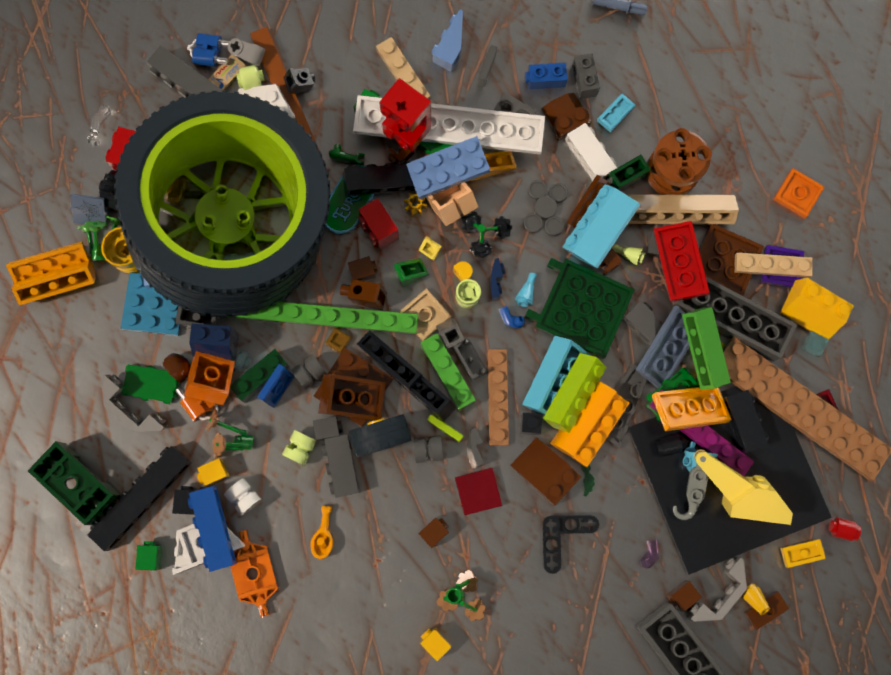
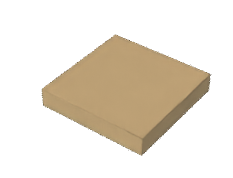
M427 288L399 311V313L418 314L416 335L422 341L437 330L436 326L452 317Z

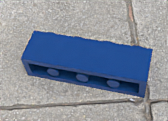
M212 486L189 493L188 505L194 511L193 524L195 529L199 530L200 537H198V543L200 548L204 549L205 556L203 557L205 568H209V572L237 564L217 487Z

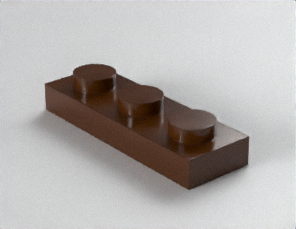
M596 175L566 223L575 229L589 205L592 204L598 195L599 190L605 184L611 187L613 185L602 176Z

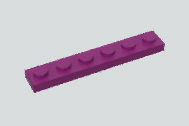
M652 400L649 404V407H651L658 413L655 403ZM708 425L679 429L708 453L718 454L716 459L742 476H745L754 463L753 460Z

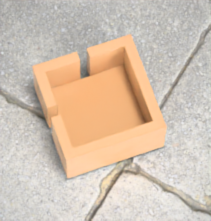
M465 182L426 197L430 207L445 226L461 218V214L465 216L478 208L474 194Z

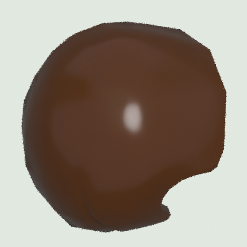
M172 353L163 362L164 368L178 382L182 383L188 378L191 365L183 355Z

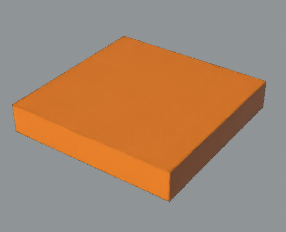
M792 168L773 200L805 219L825 187Z

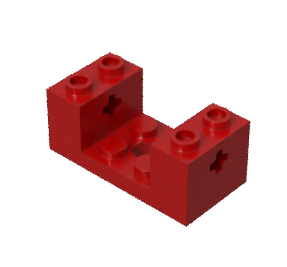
M398 78L379 102L381 113L386 117L382 122V130L388 138L397 140L401 148L404 150L409 149L413 152L431 130V101L405 81Z

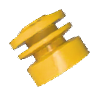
M117 227L109 231L101 244L105 260L121 272L128 274L139 272L131 255L127 256L130 252L122 228Z

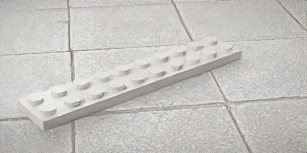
M358 95L353 128L354 134L387 137L382 130V122L386 119L380 110L379 102L382 98ZM431 103V130L422 141L455 145L477 136L482 148L541 155L545 116Z

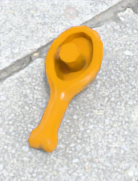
M323 505L321 507V526L311 539V552L319 560L325 559L333 548V538L329 530L332 506Z

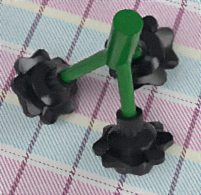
M474 211L461 218V228L466 233L480 232V239L471 243L470 251L473 252L475 257L484 258L486 255H491V250L493 249V246L487 240H484V234L487 231H495V236L505 239V237L510 236V231L513 227L510 219H506L504 216L496 218L493 227H485V225L481 224L482 217Z

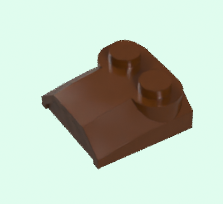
M575 93L565 94L550 101L541 108L558 141L565 138L568 133L584 123L587 126H590L592 123L589 119V112L583 108Z

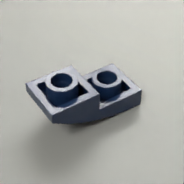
M499 258L495 259L490 275L491 302L499 300L500 294H502L501 284L497 283V281L502 280L505 268L504 264L500 263Z

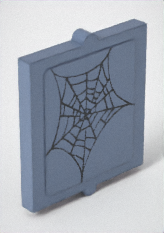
M77 194L70 195V210L73 215V223L85 224L87 221L107 223L106 215L108 211L105 206V198Z

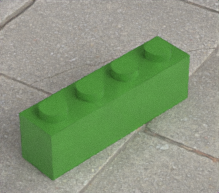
M712 307L682 314L700 390L715 389L731 383Z
M436 333L420 342L423 352L451 401L456 406L457 411L459 412L475 403L474 396L439 335Z

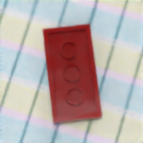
M692 221L654 228L653 232L670 302L709 295L710 292Z

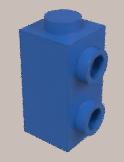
M566 63L529 65L528 72H525V83L529 84V90L566 87L568 80Z

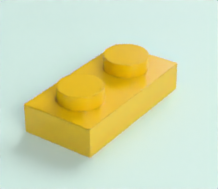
M820 539L780 548L786 568L826 559Z

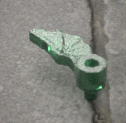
M581 465V470L585 474L583 495L586 497L589 492L593 491L595 478L589 473L591 470L590 465L588 467Z

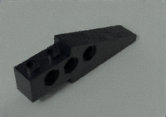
M370 330L357 343L359 348L441 421L444 422L454 412L456 406L451 399Z

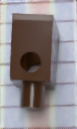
M353 279L351 285L342 284L340 288V295L348 296V299L353 304L383 311L387 292L381 284Z

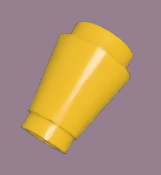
M755 584L747 586L746 591L743 593V599L760 615L766 614L770 607L760 587H756Z

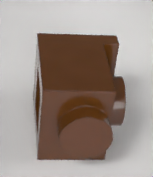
M611 248L599 265L600 269L603 268L605 270L602 274L604 276L609 274L621 264L622 260Z

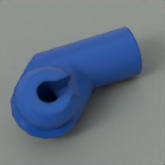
M507 306L499 309L502 319L507 326L517 329L525 324V319L522 316L511 315Z

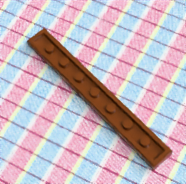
M265 27L250 33L254 44L266 49L262 64L271 85L276 84L279 86L295 115L297 123L299 125L302 124L305 132L312 136V141H315L296 94H289L283 78L286 71L268 28Z

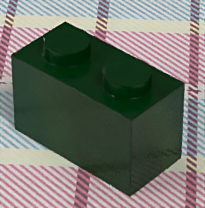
M640 154L609 172L606 180L614 188L623 191L647 177L651 169Z

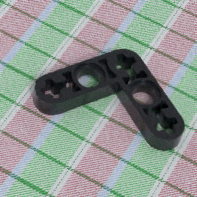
M591 515L545 517L542 521V560L544 570L550 574H555L561 569V534L594 533L599 528V520ZM578 518H582L581 522H588L591 519V522H595V526H592L591 530L587 526H581L582 531H579L580 523ZM549 519L556 523V527L552 528V532H557V537L545 536V533H550L549 527H546ZM573 519L576 527L573 530H568L565 527L566 520ZM549 539H554L557 542L556 549L552 551L546 547V542ZM546 552L551 554L557 553V557L553 556V561L557 563V566L553 568L554 570L547 567V563H550V556L546 557Z

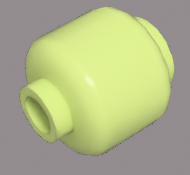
M256 65L242 67L239 69V73L236 74L239 87L244 90L262 86V81H265L263 71L258 70Z

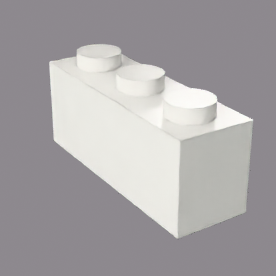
M584 123L568 133L565 142L592 181L596 175L606 179L609 172L617 168V164L606 153L604 144L597 140L592 127H588Z

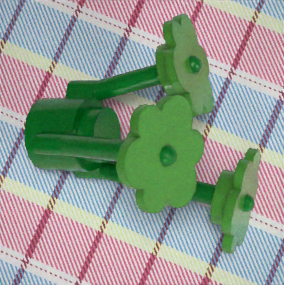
M106 216V218L111 219L110 223H113L112 229L117 228L118 225L121 226L118 217ZM87 221L84 226L77 227L78 230L87 233L91 260H105L101 244H98V231L107 226L106 222ZM91 232H93V234H94V244H93Z

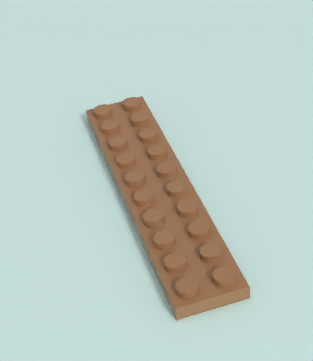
M736 337L730 339L723 353L731 383L743 391L749 390V393L759 403L869 481L875 480L891 454V447Z

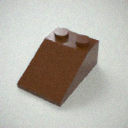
M323 374L318 413L379 420L382 418L386 382L335 374Z
M537 437L510 465L552 506H555L581 478L567 462Z

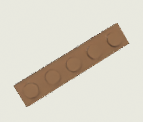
M488 349L489 446H509L507 349Z

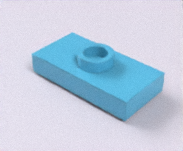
M622 93L602 113L597 122L611 133L636 105Z

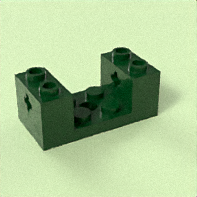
M55 441L30 467L28 472L84 525H92L102 518L104 512L110 506L117 502L121 494L108 482H101L78 460L80 456L69 445ZM73 477L76 480V486L69 489L67 487V480Z

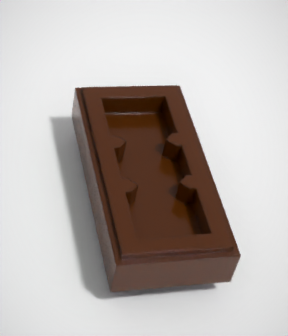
M778 591L765 598L770 607L766 614L760 615L753 607L744 612L755 630H758L789 610V607Z

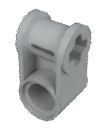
M234 38L228 43V51L232 55L260 67L266 51L265 48L238 38Z

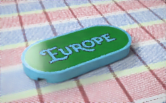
M342 174L331 193L326 227L336 234L353 231L360 222L358 220V216H360L358 209L370 203L375 194L345 196Z

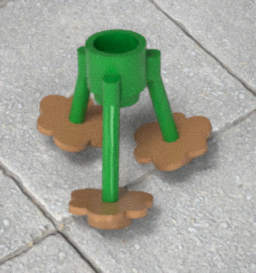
M467 570L465 573L461 572L456 587L447 589L446 592L441 591L436 603L445 612L449 609L455 611L459 604L466 608L465 615L474 622L476 619L480 621L484 618V612L486 611V606L483 605L482 600L477 598L474 602L469 601L468 604L464 602V592L468 593L469 591L474 592L477 590L476 583L478 578L474 576L471 570Z

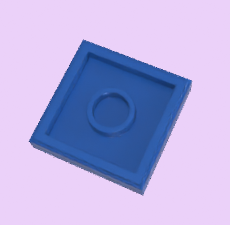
M278 364L257 398L275 408L293 380L294 375Z

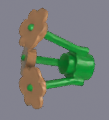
M214 410L207 423V431H210L211 427L215 428L218 425L239 433V435L235 436L234 442H226L221 433H216L212 441L215 460L224 451L251 450L253 436L248 435L247 430L238 429L218 421L217 410Z

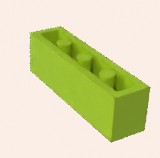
M580 353L543 419L553 428L570 433L607 367L597 357Z

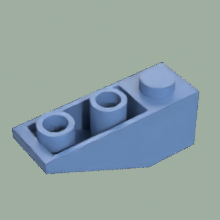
M459 9L456 15L453 14L449 22V28L444 29L440 37V43L435 44L431 52L433 54V62L450 72L453 71L461 57L463 11Z

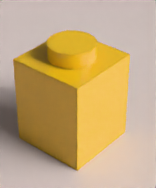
M221 458L197 468L199 471L197 478L200 484L204 483V486L209 487L230 477Z
M435 627L432 630L428 628L420 636L422 638L420 644L436 661L451 648V644Z

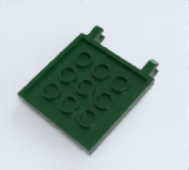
M551 258L547 268L559 271V274L543 310L539 314L528 309L524 318L537 322L535 328L552 336L572 340L585 351L605 359L635 289L566 258L563 263Z

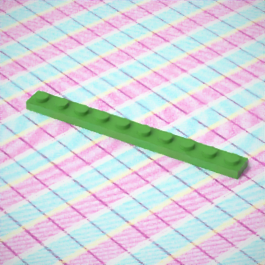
M277 302L276 305H270L266 310L257 311L255 314L251 312L247 316L233 317L417 334L418 314Z

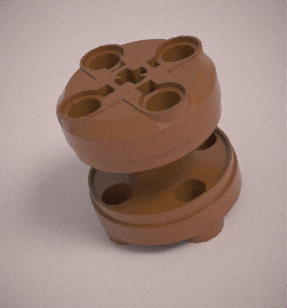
M685 128L669 132L661 138L647 161L650 169L655 168L657 173L649 172L646 177L649 184L661 195H685L689 193L707 172L712 157L711 149L701 136ZM676 137H681L684 142H679ZM697 154L703 155L705 160H701ZM671 185L677 186L679 191L673 190Z

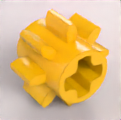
M409 193V199H404V203L408 205L405 207V211L410 210L412 216L415 213L422 215V208H427V204L422 203L426 198L419 199L417 193L414 195ZM415 201L418 202V204L416 205V207L413 206V204L415 203Z

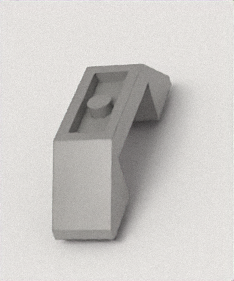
M114 374L112 376L104 375L102 378L104 407L133 432L161 431L168 427L165 423L166 420L158 413L156 415L154 413L149 414L141 423L138 415L125 409L126 405L119 399L115 400L117 395L125 388L121 384V379Z
M732 557L725 564L726 569L723 572L735 583H731L726 588L725 596L713 604V610L711 611L705 604L698 602L689 608V614L686 618L696 622L722 620L747 589L744 560L741 557Z

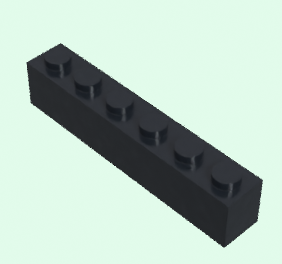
M166 447L160 453L161 457L156 462L153 461L147 466V472L142 477L139 476L133 481V487L128 492L124 491L118 497V503L115 506H110L104 512L105 516L100 521L97 520L90 527L91 531L87 536L103 551H110L192 464L176 447Z

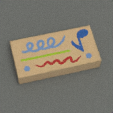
M232 54L228 57V65L222 64L208 79L223 91L237 79L236 74L239 73V69L246 67L242 61Z

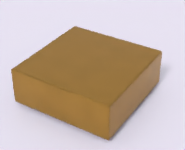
M335 327L325 344L341 354L350 342L351 337Z

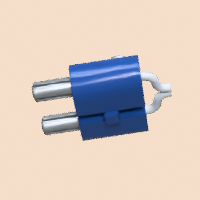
M198 33L197 38L187 47L193 64L216 67L217 64L228 65L229 62L228 58L218 56L221 48H228L229 41L222 40L221 36ZM196 44V48L192 50L191 47H193Z

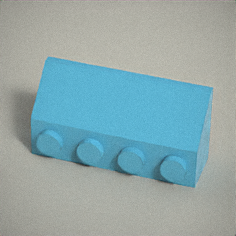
M605 184L599 190L598 195L592 204L589 205L586 213L577 223L571 235L566 239L563 248L577 259L598 268L641 204L618 189Z
M554 336L522 405L537 414H543L542 416L544 417L580 353L590 354L572 340Z

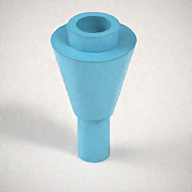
M531 272L529 274L527 282L515 297L517 304L522 307H528L533 304L534 282L537 276L535 273Z

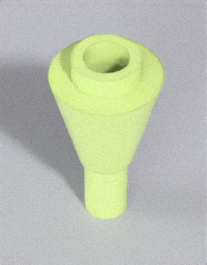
M616 244L612 246L616 253L621 254V256L636 266L638 263H643L646 255L643 252L644 248L622 247Z

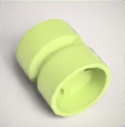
M472 279L462 280L458 284L455 299L459 306L469 309L478 304L481 295L479 284Z
M294 430L289 439L291 444L286 445L282 455L305 466L309 458L308 451L313 450L317 441Z

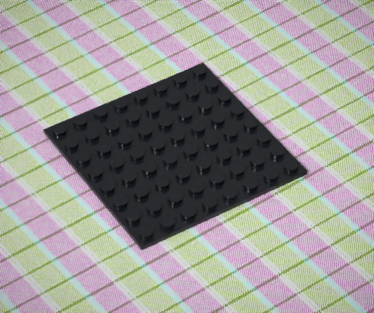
M734 386L721 391V394L725 398L743 390ZM755 400L754 406L756 412H759L761 415V425L768 434L769 441L767 442L769 446L744 453L754 461L744 477H753L754 475L765 477L793 513L791 525L730 517L722 505L723 493L709 477L705 497L697 507L695 515L688 520L678 519L673 513V506H677V511L680 514H685L689 510L686 491L690 472L683 465V458L685 456V449L690 446L693 440L680 430L665 431L662 422L658 421L657 417L628 428L688 575L832 518L793 426L757 400ZM730 422L708 425L739 449ZM676 433L679 437H683L685 447L682 448L681 453L665 457L657 455L654 441L658 440V438ZM696 443V450H704L701 446H699Z

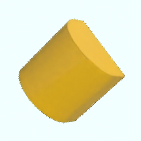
M461 261L453 266V272L460 281L471 279L473 270L469 263Z

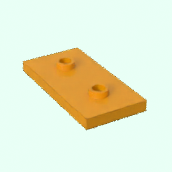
M700 387L655 392L652 395L665 431L722 424L732 420L719 387L700 390Z

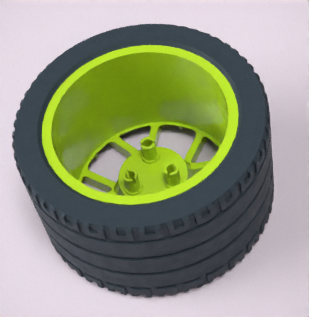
M227 91L200 92L197 95L195 93L190 94L186 98L181 97L177 101H171L165 107H160L159 111H154L149 119L142 121L143 124L138 126L134 135L129 137V143L125 144L124 151L119 157L120 162L117 164V172L115 174L114 200L131 258L137 270H140L141 276L148 282L150 287L153 286L154 290L162 295L164 299L171 300L172 304L178 305L184 310L189 309L192 313H200L203 316L208 314L211 317L222 316V318H227V316H232V318L240 315L247 316L251 312L255 314L257 311L266 310L268 306L276 305L277 302L284 300L286 295H290L292 291L298 288L300 282L304 281L317 258L331 202L330 180H328L329 174L325 167V160H322L321 151L318 150L316 142L312 141V136L305 132L302 124L299 125L295 118H291L288 115V112L280 110V107L277 105H271L267 100L263 101L259 97L254 98L245 93L243 95L239 94V92L229 93ZM217 161L213 186L209 187L191 173L189 169L201 163ZM225 161L241 162V164H247L256 168L257 175L247 197L235 189L220 185ZM263 175H267L276 184L282 193V197L254 199ZM179 176L184 177L205 194L199 200L192 216L165 203L163 199L170 185ZM282 206L288 207L289 226L282 236L255 233L253 227L254 210ZM161 210L185 224L166 234L159 225V211ZM191 231H200L209 240L210 250L201 257L183 249L174 241ZM239 241L250 246L254 253L253 256L237 260H224L222 255L226 245ZM257 243L272 245L267 249L261 251Z

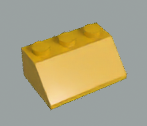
M809 278L795 280L780 314L822 339L829 340L847 322L854 305Z

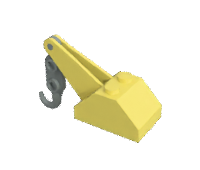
M705 450L695 452L694 459L697 464L690 471L686 491L689 510L685 514H680L677 511V506H673V513L678 519L688 520L695 515L697 507L705 497L709 477L723 493L722 505L730 517L791 525L793 513L765 477L760 475L744 477Z

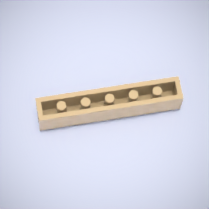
M626 194L641 204L628 224H678L692 221V224H735L739 212L735 195Z

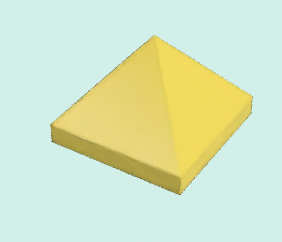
M426 236L419 251L434 261L442 246Z

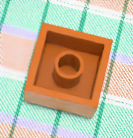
M196 351L191 362L184 396L223 405L229 394L235 361Z

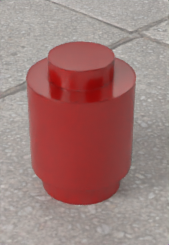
M836 517L834 520H831L829 531L833 537L857 541L861 535V526L857 525L856 522Z

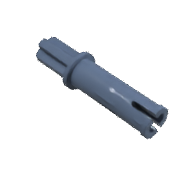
M593 0V5L625 11L626 14L630 12L644 16L648 8L645 4L632 2L631 0Z

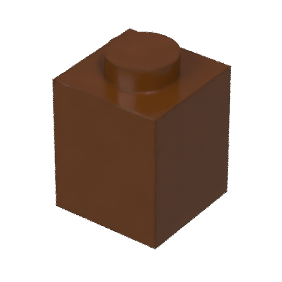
M370 256L348 262L352 279L367 281L376 278L375 272L378 269L375 260L371 261Z
M434 518L418 534L433 548L449 533L447 530L449 525L442 518L439 520Z
M687 580L667 594L670 598L668 602L676 610L678 609L682 612L702 598L693 584Z

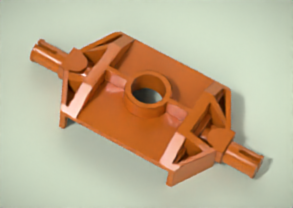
M243 530L238 533L245 547L234 552L237 564L230 566L238 598L241 602L256 604L261 617L268 616L266 601L279 589L269 557L268 546L251 543L247 530ZM250 568H255L258 572V576L254 580L250 579L247 575Z

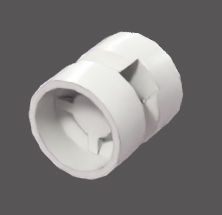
M244 478L236 482L224 493V496L230 503H235V509L241 516L248 513L261 501V498L255 491H250L251 486Z

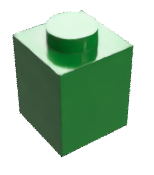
M144 541V545H137L135 570H160L162 546L156 545L155 541Z

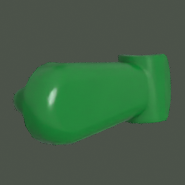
M335 144L333 150L329 151V157L332 160L360 166L364 165L363 161H359V159L365 158L363 153L356 155L345 153L341 150L340 144H338V148L337 144Z

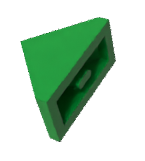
M421 258L394 264V271L402 287L429 275Z

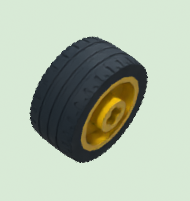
M404 414L367 423L366 426L349 431V438L351 439L356 458L412 441Z

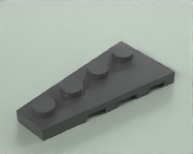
M635 364L629 366L614 388L618 395L629 402V405L606 438L607 441L618 449L622 446L623 437L627 433L628 424L632 415H634L635 406L647 381L646 378L636 371L637 366Z

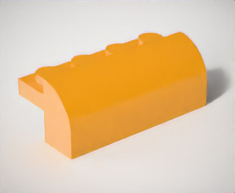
M83 241L6 264L13 280L11 289L19 306L94 284L96 280L94 264L91 256H88Z
M598 381L595 390L591 393L585 408L581 411L570 433L558 430L550 445L564 455L572 457L584 467H588L629 405V402L618 395L617 391Z

